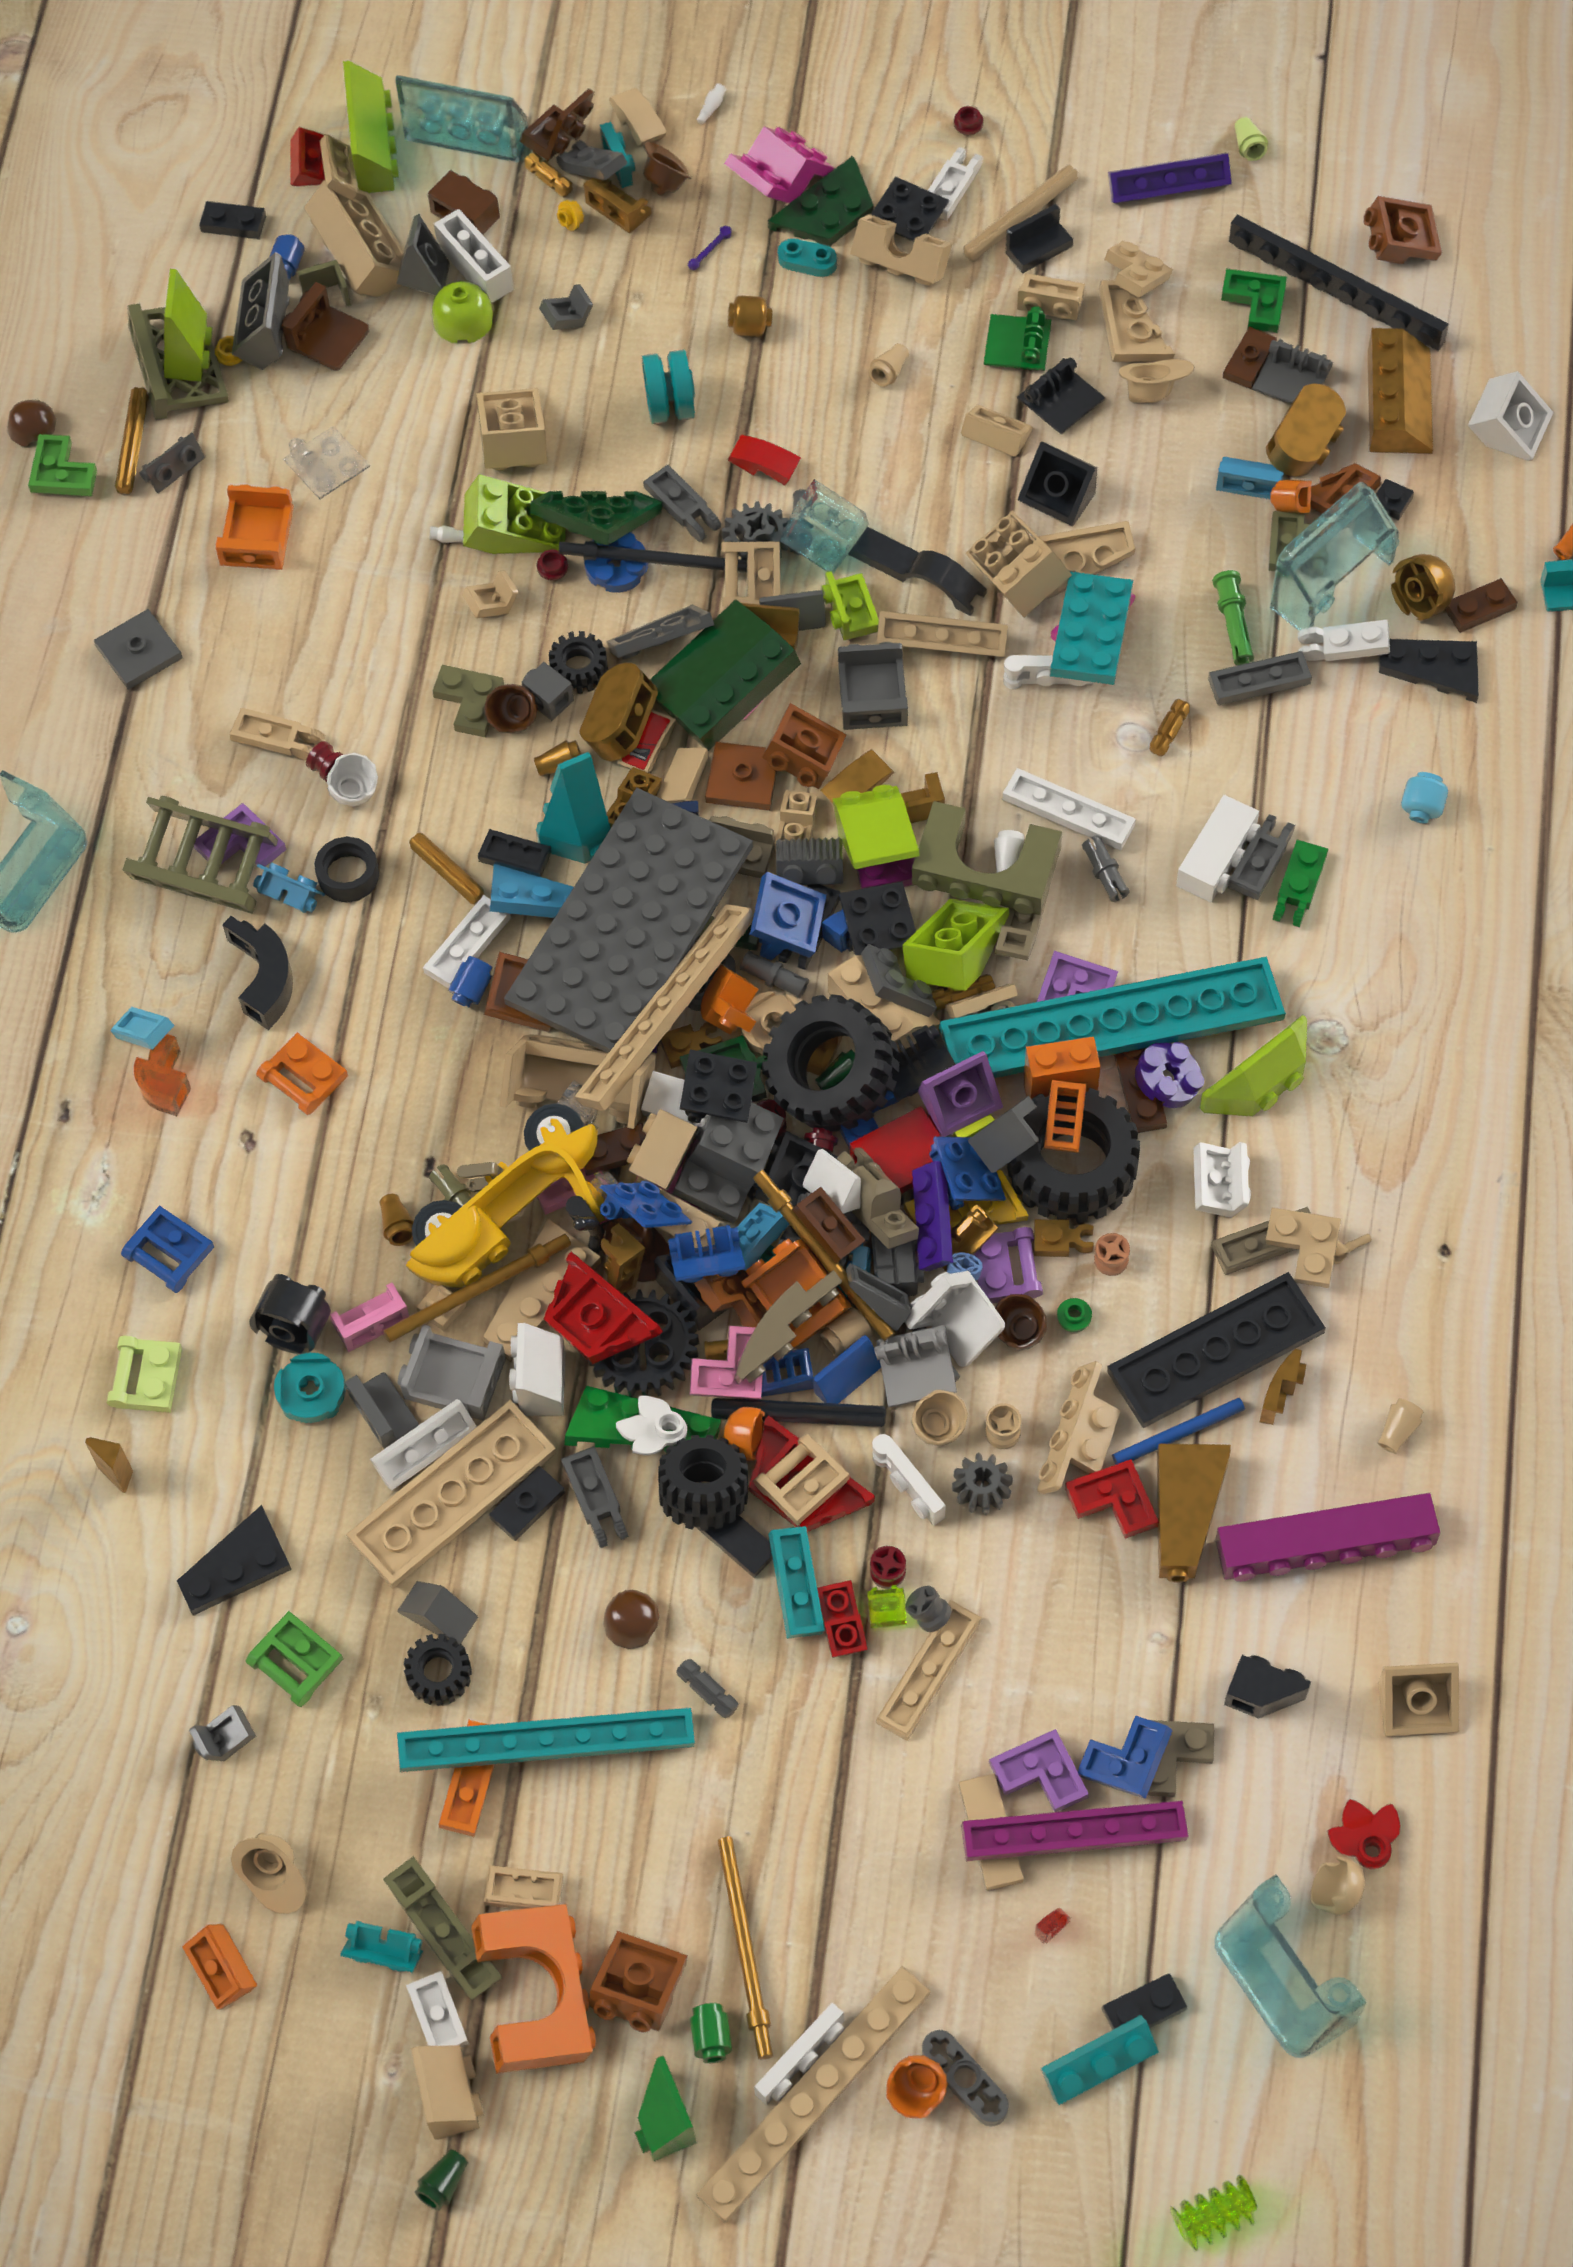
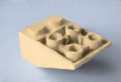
M1013 511L1000 519L994 528L984 537L977 540L965 553L1023 618L1072 576L1055 553Z

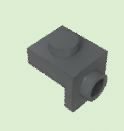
M577 284L573 286L569 297L543 299L539 309L553 330L584 327L593 303L582 286Z
M237 1705L230 1706L208 1725H195L189 1729L194 1739L193 1745L196 1752L205 1760L226 1761L256 1737L242 1708Z

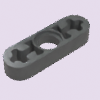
M944 2030L930 2032L923 2041V2055L939 2063L942 2069L948 2066L947 2060L941 2054L935 2057L931 2055L933 2051L931 2043L936 2041L939 2045L944 2042L948 2044L946 2053L953 2061L957 2055L962 2058L955 2061L949 2071L945 2072L947 2086L980 2123L986 2126H996L1002 2123L1007 2116L1009 2106L1008 2099L1003 2091L949 2032ZM961 2068H969L974 2071L977 2078L975 2084L969 2088L958 2086L954 2080L956 2071ZM982 2084H985L987 2088L983 2089V2095L990 2102L995 2099L999 2101V2114L995 2115L993 2112L984 2114L982 2112L984 2102L977 2095L974 2101H971L969 2097L975 2095L980 2090Z

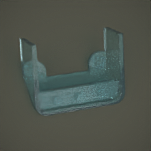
M1364 482L1356 484L1292 540L1281 552L1276 565L1270 608L1298 631L1314 627L1315 616L1320 612L1325 613L1335 601L1333 597L1335 586L1372 553L1389 566L1394 562L1396 548L1400 542L1398 539L1399 531L1372 488Z
M2 770L0 779L9 802L18 806L20 814L31 821L0 863V928L8 932H20L31 924L86 849L87 837L84 829L47 792Z

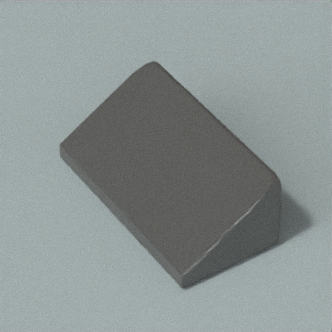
M823 590L759 598L760 605L798 608V631L824 628L826 626Z

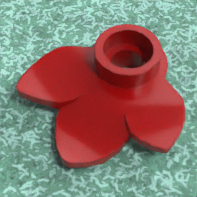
M1349 1799L1342 1814L1343 1826L1333 1827L1327 1831L1330 1843L1340 1854L1355 1857L1363 1867L1367 1869H1380L1389 1862L1392 1854L1391 1843L1400 1833L1401 1825L1397 1810L1393 1804H1388L1374 1815L1364 1805ZM1369 1846L1376 1847L1379 1855L1376 1857L1369 1856L1366 1853V1848Z

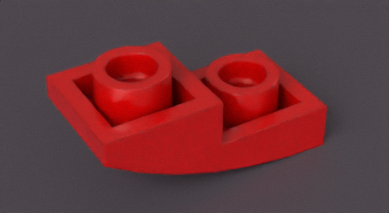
M741 435L727 460L753 476L760 470L786 486L801 457L771 442Z
M848 1580L817 1587L824 1628L832 1658L868 1650L852 1581Z

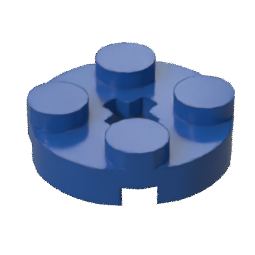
M632 532L609 545H602L646 550ZM597 558V561L584 560L585 572L589 581L596 587L597 584L606 587V591L612 593L633 589L641 582L640 578L648 570V563L622 560L621 566L615 567L613 563H609L612 559Z

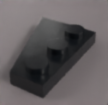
M260 1505L177 1580V1583L194 1616L292 1569L262 1505Z

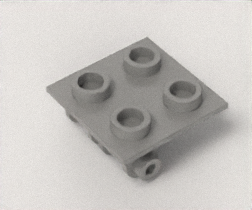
M945 1325L893 1336L886 1341L882 1339L876 1340L875 1354L881 1364L888 1407L919 1401L934 1390L957 1392Z

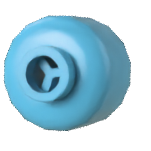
M1418 772L1417 776L1407 780L1401 806L1404 811L1410 814V820L1418 823H1428L1429 819L1439 818L1443 814L1448 796V788L1442 783L1443 778L1428 772Z

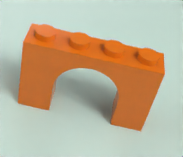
M562 1904L479 1914L471 1925L477 1962L509 1958H526L535 1961L551 1975L557 1991L556 2007L551 2015L535 2021L498 2025L492 2032L490 2041L496 2074L585 2062L593 2052L592 2049L595 2048L596 2037L594 2028L588 2026L586 2012L589 2010V1998L586 1989L581 1988L579 1975L582 1974V1959L580 1953L575 1952L573 1939L576 1935V1926L573 1916H568L567 1905Z

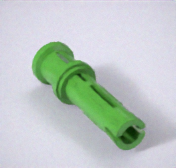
M1222 571L1212 579L1213 586L1218 590L1219 595L1217 605L1218 609L1225 616L1234 664L1243 665L1249 663V661L1252 662L1254 655L1243 611L1246 599L1241 594L1239 587L1241 576L1238 571Z

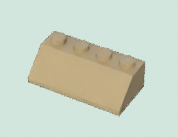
M323 181L304 208L311 218V224L322 236L324 245L331 251L335 260L337 259L340 269L349 281L350 288L360 295L366 294L379 297L402 287L403 285L397 284L404 250L368 192L358 190V194L351 201L327 188L326 181Z

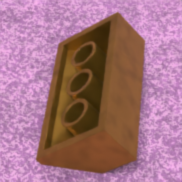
M1371 328L1368 346L1369 452L1433 453L1430 348L1404 329Z

